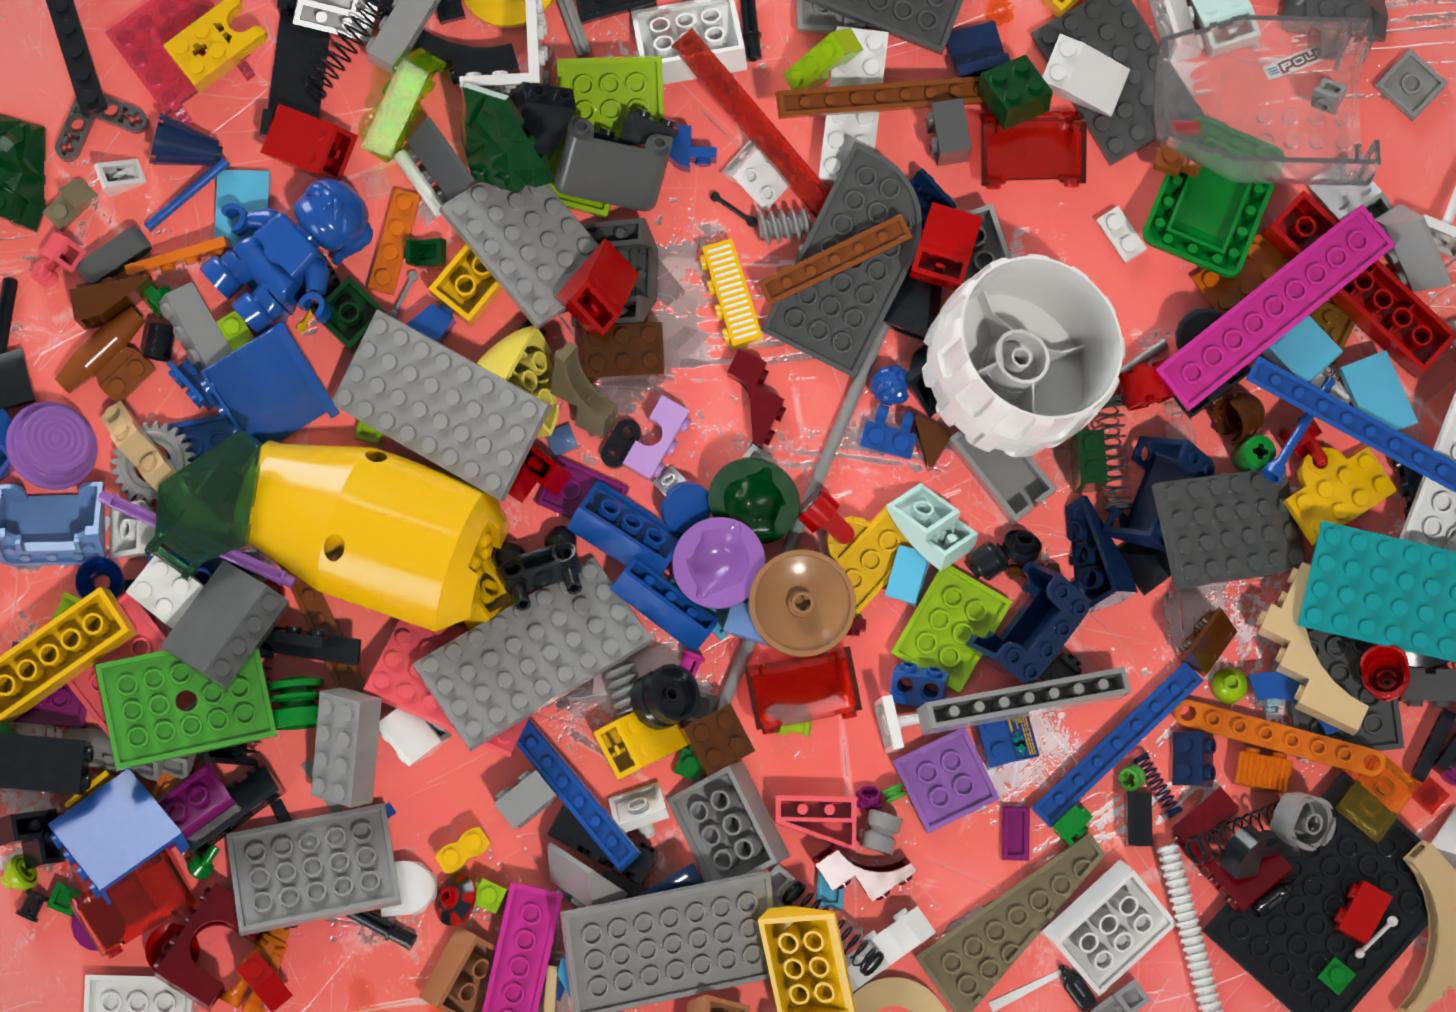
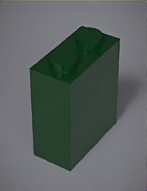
M1104 429L1082 430L1076 433L1070 440L1073 493L1100 492L1108 483Z

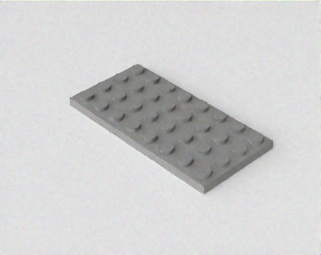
M376 310L332 399L335 407L500 501H505L552 407L549 403L381 310Z
M594 557L581 564L582 570L579 573L582 585L581 592L574 595L569 594L564 581L542 587L529 595L531 606L528 609L517 610L515 604L499 612L486 623L482 622L413 663L414 670L470 752L652 643V638L627 603L610 590L613 583Z
M765 870L560 912L572 1012H617L770 979L758 919L768 908H774L770 872Z

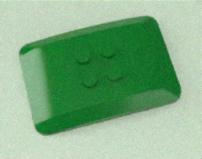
M1195 116L1188 121L1196 120L1199 123V136L1178 143L1177 148L1187 151L1185 158L1196 157L1203 160L1199 175L1196 178L1180 172L1177 178L1165 174L1143 228L1142 238L1146 244L1221 276L1231 278L1237 276L1242 270L1285 158L1283 152L1275 146L1204 117Z

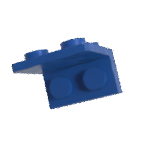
M188 358L178 367L171 360L167 363L171 368L168 374L182 389L186 386L188 387V390L185 392L199 409L204 405L210 411L218 400L214 394L208 396L204 390L195 364H191Z

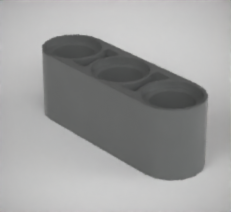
M135 225L79 262L75 270L84 283L100 284L103 279L114 277L125 270L124 265L134 263L152 250V245L140 228Z

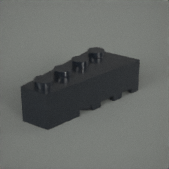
M564 806L561 807L547 833L550 837L641 885L645 883L658 858L657 855L653 854L654 848L641 842L639 846L635 844L641 854L623 872L619 871L571 811Z

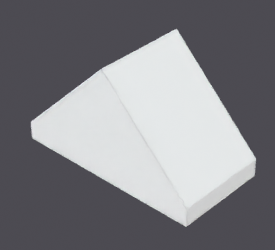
M138 159L103 162L94 165L102 189L109 198L147 182Z

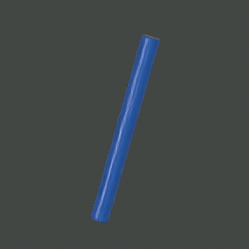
M222 157L145 222L146 228L150 232L226 169L230 165L226 158Z

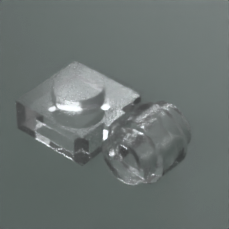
M1173 398L1164 402L1166 417L1173 419V422L1165 423L1167 438L1189 440L1192 444L1196 445L1197 440L1192 418L1182 419L1185 413Z

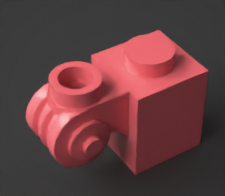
M54 231L40 252L43 256L34 265L31 278L38 281L46 289H49L57 283L59 278L58 271L65 269L72 273L87 251L68 237Z

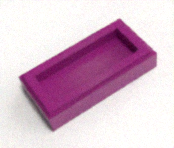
M1003 806L1002 860L1029 861L1030 807Z

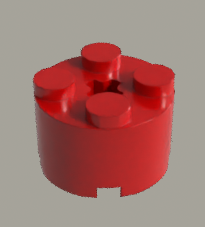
M1166 359L1152 363V367H1149L1148 363L1132 367L1133 373L1131 371L1119 373V388L1128 411L1150 407V404H1159L1175 397L1155 371Z

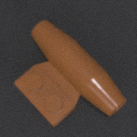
M132 306L128 307L103 324L81 345L55 377V380L70 394L96 376L99 387L115 404L119 400L123 402L157 370L138 350L127 347L146 320Z

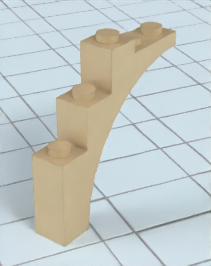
M121 400L115 405L110 406L100 418L109 430V436L115 446L137 467L144 480L164 498L171 511L189 529L216 541L224 537L230 530L222 518L168 461L142 429L127 406Z
M1302 562L1298 569L1293 567L1287 579V582L1291 583L1287 592L1282 591L1276 603L1277 606L1271 604L1267 611L1262 609L1256 621V624L1260 626L1256 634L1282 645L1275 658V661L1278 662L1275 671L1305 684H1300L1297 688L1294 699L1298 701L1294 708L1354 736L1359 730L1369 706L1350 696L1333 681L1320 664L1311 646L1306 627L1297 626L1310 565Z
M1421 840L1403 860L1414 873L1423 892L1428 913L1429 936L1427 950L1420 974L1407 997L1395 1010L1396 1012H1426V1009L1433 1002L1440 1000L1445 995L1446 989L1456 992V870L1432 843Z

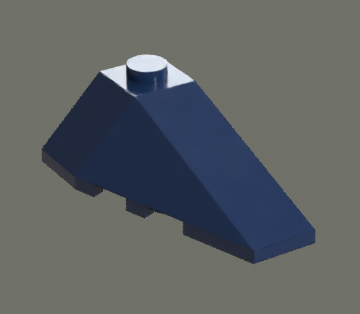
M1082 496L1065 507L1067 536L1072 542L1073 556L1069 557L1070 565L1074 568V581H1071V583L1088 598L1090 604L1088 613L1120 604L1138 593L1129 566L1112 537L1102 531L1104 524L1088 496Z

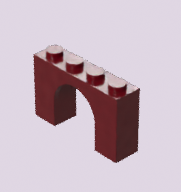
M1220 786L1171 827L1174 834L1171 837L1172 840L1178 844L1181 850L1184 847L1186 848L1188 837L1200 835L1203 831L1208 832L1210 828H1217L1218 825L1224 824L1238 812V805ZM1203 834L1202 837L1207 841V834ZM1200 838L1206 848L1207 858H1210L1209 848L1203 839ZM1192 840L1193 855L1197 860L1202 861L1203 856L1199 851L1198 843ZM1281 854L1262 858L1257 876L1235 879L1223 867L1218 865L1213 858L1198 865L1189 857L1198 870L1203 867L1210 875L1207 877V880L1216 890L1220 888L1227 895L1225 901L1234 911L1239 909L1242 913L1246 912L1258 899L1290 875L1293 869Z
M215 882L212 888L208 886L200 897L202 903L198 909H192L184 921L187 925L181 933L177 931L169 942V945L172 947L166 955L162 953L153 966L156 969L154 973L157 979L209 1012L225 990V984L200 969L194 963L190 954L192 943L200 932L213 926H224L240 934L234 893ZM263 932L244 935L243 937L256 944Z

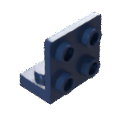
M995 21L953 31L949 36L947 45L957 78L980 76L982 72L1010 61L1008 52L1004 53Z

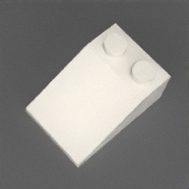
M1059 34L1042 77L1053 91L1052 95L1111 117L1130 69L1081 41Z

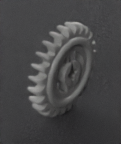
M154 421L152 428L148 422H144L143 430L155 445L163 446L171 456V459H168V461L184 479L195 478L188 470L197 468L196 464L189 462L190 459L195 458L197 455L193 452H187L193 447L192 443H183L188 436L186 434L177 436L180 431L178 427H174L169 431L170 424L167 422L161 428L158 421ZM114 449L113 453L118 455V458L111 460V463L117 465V468L112 470L111 474L119 475L115 480V484H123L120 492L122 494L129 492L128 500L133 501L136 497L137 501H145L146 499L147 505L151 508L154 506L156 499L158 505L163 507L164 498L151 485L138 476L136 472L137 467L119 449Z

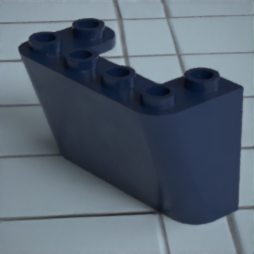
M1139 436L1131 460L1145 470L1132 508L1127 516L1116 507H1111L1102 531L1114 539L1166 552L1151 485L1159 482L1213 476L1215 474V466L1212 459L1189 440ZM1146 447L1148 455L1146 460L1143 461L1141 452ZM1118 517L1120 526L1113 527V523Z

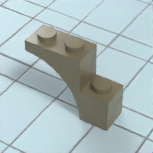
M568 341L553 356L554 370L550 376V382H552L550 394L576 406L574 410L576 426L603 438L615 424L618 405L607 399L591 384L580 365L578 345Z

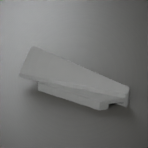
M70 727L62 737L91 742V747L94 748V758L92 763H89V766L118 773L126 770H116L110 738L103 730ZM196 754L129 769L136 777L159 781L163 773L185 780L191 775Z

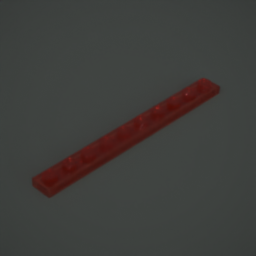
M690 28L671 47L817 219L830 192L829 189L695 30Z

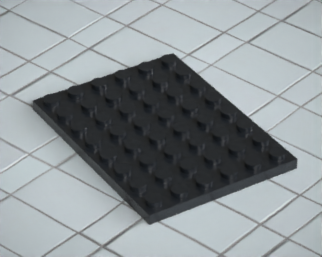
M1342 772L1320 797L1332 805V816L1336 818V827L1331 840L1325 846L1321 845L1314 851L1286 844L1284 852L1281 853L1282 857L1293 869L1292 873L1279 884L1292 882L1293 879L1298 880V885L1294 886L1290 897L1264 917H1261L1253 906L1242 913L1239 909L1234 911L1226 903L1202 930L1210 940L1290 1012H1351L1428 925V913L1423 892L1414 873L1403 860L1421 839L1346 772ZM1359 881H1366L1393 896L1371 938L1386 924L1389 916H1395L1398 919V924L1390 927L1365 951L1363 958H1357L1355 950L1362 948L1364 945L1334 929L1337 924L1334 918L1341 907H1346L1350 900L1347 898V894L1354 883L1358 885ZM1333 957L1339 959L1356 974L1340 995H1336L1316 978Z

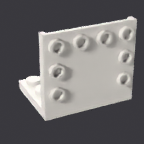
M525 0L529 73L508 74L507 71H494L492 75H482L479 72L466 73V76H459L461 92L462 86L466 82L510 97L522 82L550 86L549 71H544L545 61H549L548 45L543 46L544 36H547V20L542 0Z

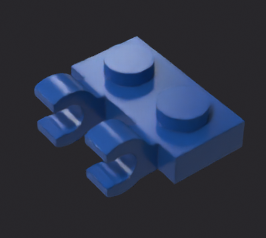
M879 404L875 422L866 421L860 447L911 460L918 435L910 432L915 414L905 411L900 429L885 425L889 406Z

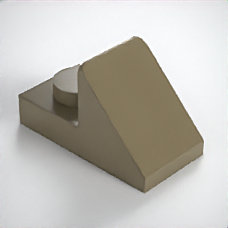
M80 177L58 189L60 195L42 213L63 232L100 196Z

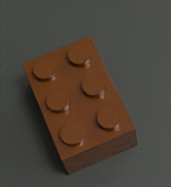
M662 322L613 324L603 336L588 333L583 328L585 375L591 383L665 379Z

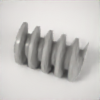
M803 207L799 208L798 215H796L793 208H790L788 216L785 215L783 210H779L777 218H775L772 211L768 212L767 219L764 218L761 212L757 216L760 241H762V238H765L768 245H771L772 237L776 238L778 244L781 243L783 235L786 236L788 242L792 241L793 234H796L798 240L802 241L803 233H806L808 236L812 229L810 209L807 214Z
M628 658L607 669L611 671L605 674V679L614 680L607 687L609 690H616L610 695L611 700L619 701L613 705V710L622 711L616 716H623L634 712L630 700L631 690L635 684L633 679L639 674L637 672H630V669L636 665V662H628Z

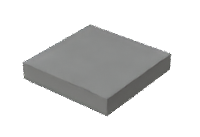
M1410 48L1376 83L1374 88L1413 122L1449 83Z

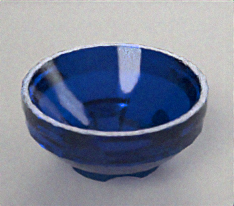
M95 557L84 562L78 569L75 578L76 589L81 598L83 599L97 589L95 586L96 579L99 576L105 575L110 579V586L107 589H110L117 599L124 588V575L118 564L105 557Z

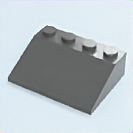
M223 560L160 647L227 693L290 607L289 600L266 584Z

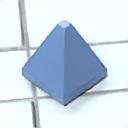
M570 424L554 429L552 435L546 437L553 457L578 449Z

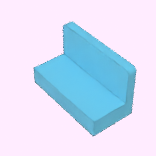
M900 545L896 553L885 595L889 598L904 601L909 606L917 607L930 562L916 549Z

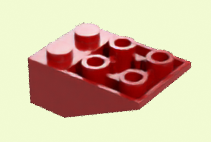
M279 104L260 153L317 179L341 181L358 135L332 123Z
M932 202L910 277L956 291L964 282L983 217Z
M604 239L555 298L588 333L603 336L621 315L639 274L607 239Z

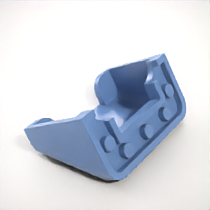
M87 481L80 485L79 495L28 496L26 490L17 483L0 484V562L7 566L86 565L103 562L105 559V504L97 501L100 492L102 490L105 491L104 483Z

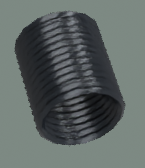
M151 322L149 323L150 326H148L149 331H147L148 336H146L147 341H145L143 356L156 361L169 362L172 358L173 344H175L174 339H176L173 333V326Z

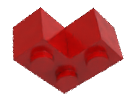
M532 446L508 494L523 503L538 482L557 495L571 476V473Z

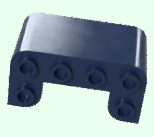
M1028 560L1021 569L1027 578L1026 585L1024 584L1021 589L1030 596L1000 637L991 631L988 632L986 637H978L972 634L965 644L990 667L1024 684L1035 683L1085 618L1090 607L1088 598L1062 574Z

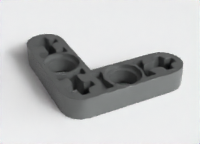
M106 95L104 96L108 107L111 105L119 107V114L115 118H108L105 114L106 110L99 112V114L95 113L83 117L76 98L56 142L55 151L64 162H73L80 156L95 119L128 132L140 134L148 128V117L141 109ZM125 110H128L126 112L128 117L136 119L139 115V118L142 121V123L136 124L135 127H133L132 122L124 118ZM78 119L83 120L85 128L81 132L72 131V123ZM67 134H70L72 137L79 139V141L77 142L75 139H73L71 147L74 149V151L68 152L65 155V152L62 150V147L69 146L71 139L67 136Z

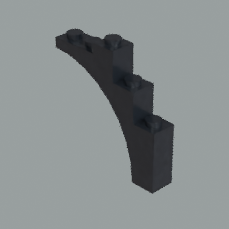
M379 0V2L389 8L388 13L384 11L378 12L382 19L385 15L389 16L391 14L394 0ZM423 30L409 54L415 53L412 54L416 69L421 68L424 76L450 69L449 72L453 85L459 84V87V76H466V73L479 72L482 75H492L494 71H507L508 74L520 73L512 43L493 47H470L450 43Z

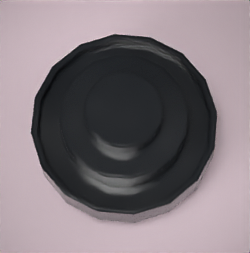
M1018 529L1011 530L1005 535L1002 549L1013 561L1027 563L1028 560L1034 562L1038 559L1042 550V544L1034 534Z

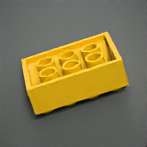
M797 906L768 908L758 919L777 1012H856L836 912Z

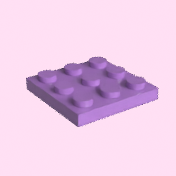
M966 728L958 729L892 761L927 834L1000 799Z

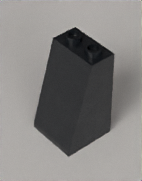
M522 82L510 98L525 121L521 126L527 137L533 135L537 140L533 145L534 149L538 154H545L550 161L576 111L573 89Z
M0 733V790L86 796V791L91 787V774H88L89 763H92L94 758V748L91 747V742L86 740Z

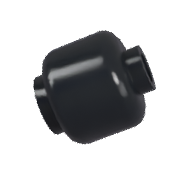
M987 541L971 553L970 559L972 564L969 565V568L977 578L982 576L984 579L991 581L1007 570V561L1010 558L1005 554L999 542L994 544L991 541Z

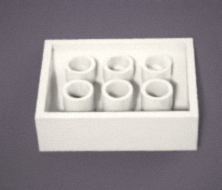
M690 0L631 11L639 56L662 55L663 85L747 70L745 47L734 0Z
M1148 0L1162 48L1168 61L1171 62L1197 55L1200 45H1202V38L1199 30L1195 31L1192 21H1195V15L1192 6H1188L1186 0Z
M1118 860L1042 931V934L1090 988L1100 996L1171 931L1177 922L1138 874L1122 860Z

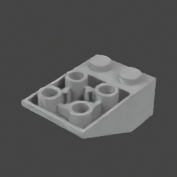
M1349 155L1305 182L1317 203L1338 222L1361 204L1365 206L1374 219L1394 208L1383 191Z

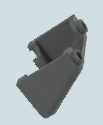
M573 116L565 130L559 149L554 179L556 190L564 195L645 212L652 210L660 194L672 149L673 137L661 134L651 135L646 141L645 149L593 138V124L588 119Z

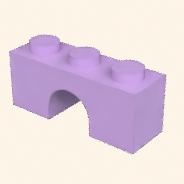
M662 395L649 417V421L661 429V440L652 446H646L635 441L623 462V467L649 482H652L654 477L658 479L666 466L663 464L667 454L672 456L679 442L676 441V438L680 431L685 433L692 421L689 418L690 410Z

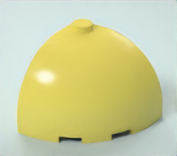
M529 326L517 330L500 340L480 358L477 364L552 405L536 437L543 438L552 435L558 419L559 406H556V396L550 394L552 384L550 376L553 367L548 354L552 352L539 329Z

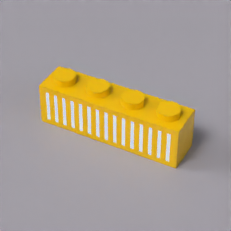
M730 238L702 247L703 255L699 256L702 270H708L710 280L706 281L710 295H716L718 304L714 305L718 320L723 319L726 329L722 330L725 344H731L734 351L763 342V335L733 239Z

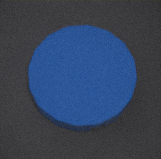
M684 481L672 486L666 492L667 496L660 505L661 517L665 524L679 533H685L694 524L709 519L711 514L708 491L703 486L692 481Z

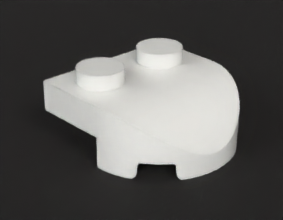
M395 861L402 904L381 908V917L417 915L425 912L437 895L438 886L434 873L430 872L424 866V863L419 861Z

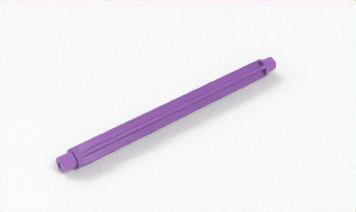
M102 490L98 496L97 501L105 504L109 509L117 510L274 581L279 586L284 585L292 589L295 584L296 577L287 574V571H282L116 496L115 493L110 494Z

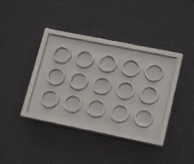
M477 182L440 206L439 209L443 217L536 329H539L566 310L555 296L599 246L548 184L539 187L526 185L521 192L514 193L484 182Z
M385 803L226 834L238 927L241 936L402 904Z

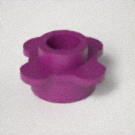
M867 785L856 792L858 808L867 810L882 808V802L880 801L882 795L877 787Z

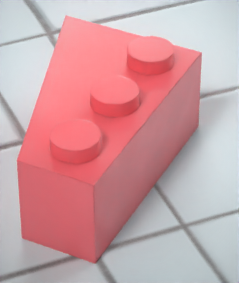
M776 795L775 824L856 852L857 797Z

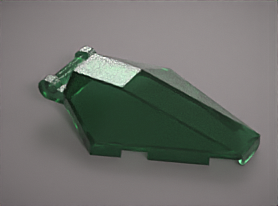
M238 430L158 485L155 535L144 551L150 556L155 555L179 572L181 578L189 582L202 563L248 545L251 528L249 521L251 509L255 503L260 466L258 465L263 444L247 432ZM163 543L184 559L191 561L190 564L186 565L162 548L161 544Z

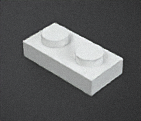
M1119 206L1096 220V224L1124 265L1147 250V247Z

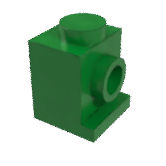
M1075 804L1050 828L1070 847L1075 843L1071 838L1075 836L1079 839L1089 829L1086 824L1093 816L1083 805L1079 808Z

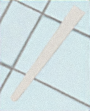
M1058 970L988 1002L992 1011L995 1012L1061 976V971Z

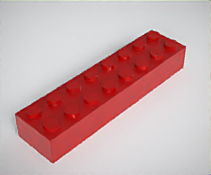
M1303 190L1261 235L1291 261L1339 222ZM1379 260L1375 261L1330 298L1384 350H1387L1388 354L1414 378L1423 374L1456 339V332Z

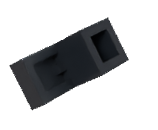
M1247 825L1238 830L1226 844L1220 866L1235 879L1257 876L1262 858L1283 853L1286 844L1270 830L1258 831L1252 825Z

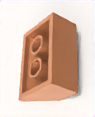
M458 925L418 997L444 1012H481L497 946Z

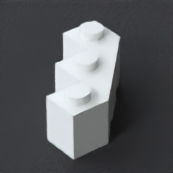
M918 906L909 912L904 908L893 916L894 923L878 934L873 930L861 939L863 942L869 940V943L855 957L854 964L861 963L865 955L873 947H877L876 952L881 951L884 953V959L880 966L869 976H864L860 973V966L854 967L851 963L847 969L852 992L936 933ZM856 950L847 955V957L853 956ZM876 958L872 962V964L869 966L867 970H869L875 964L878 958Z

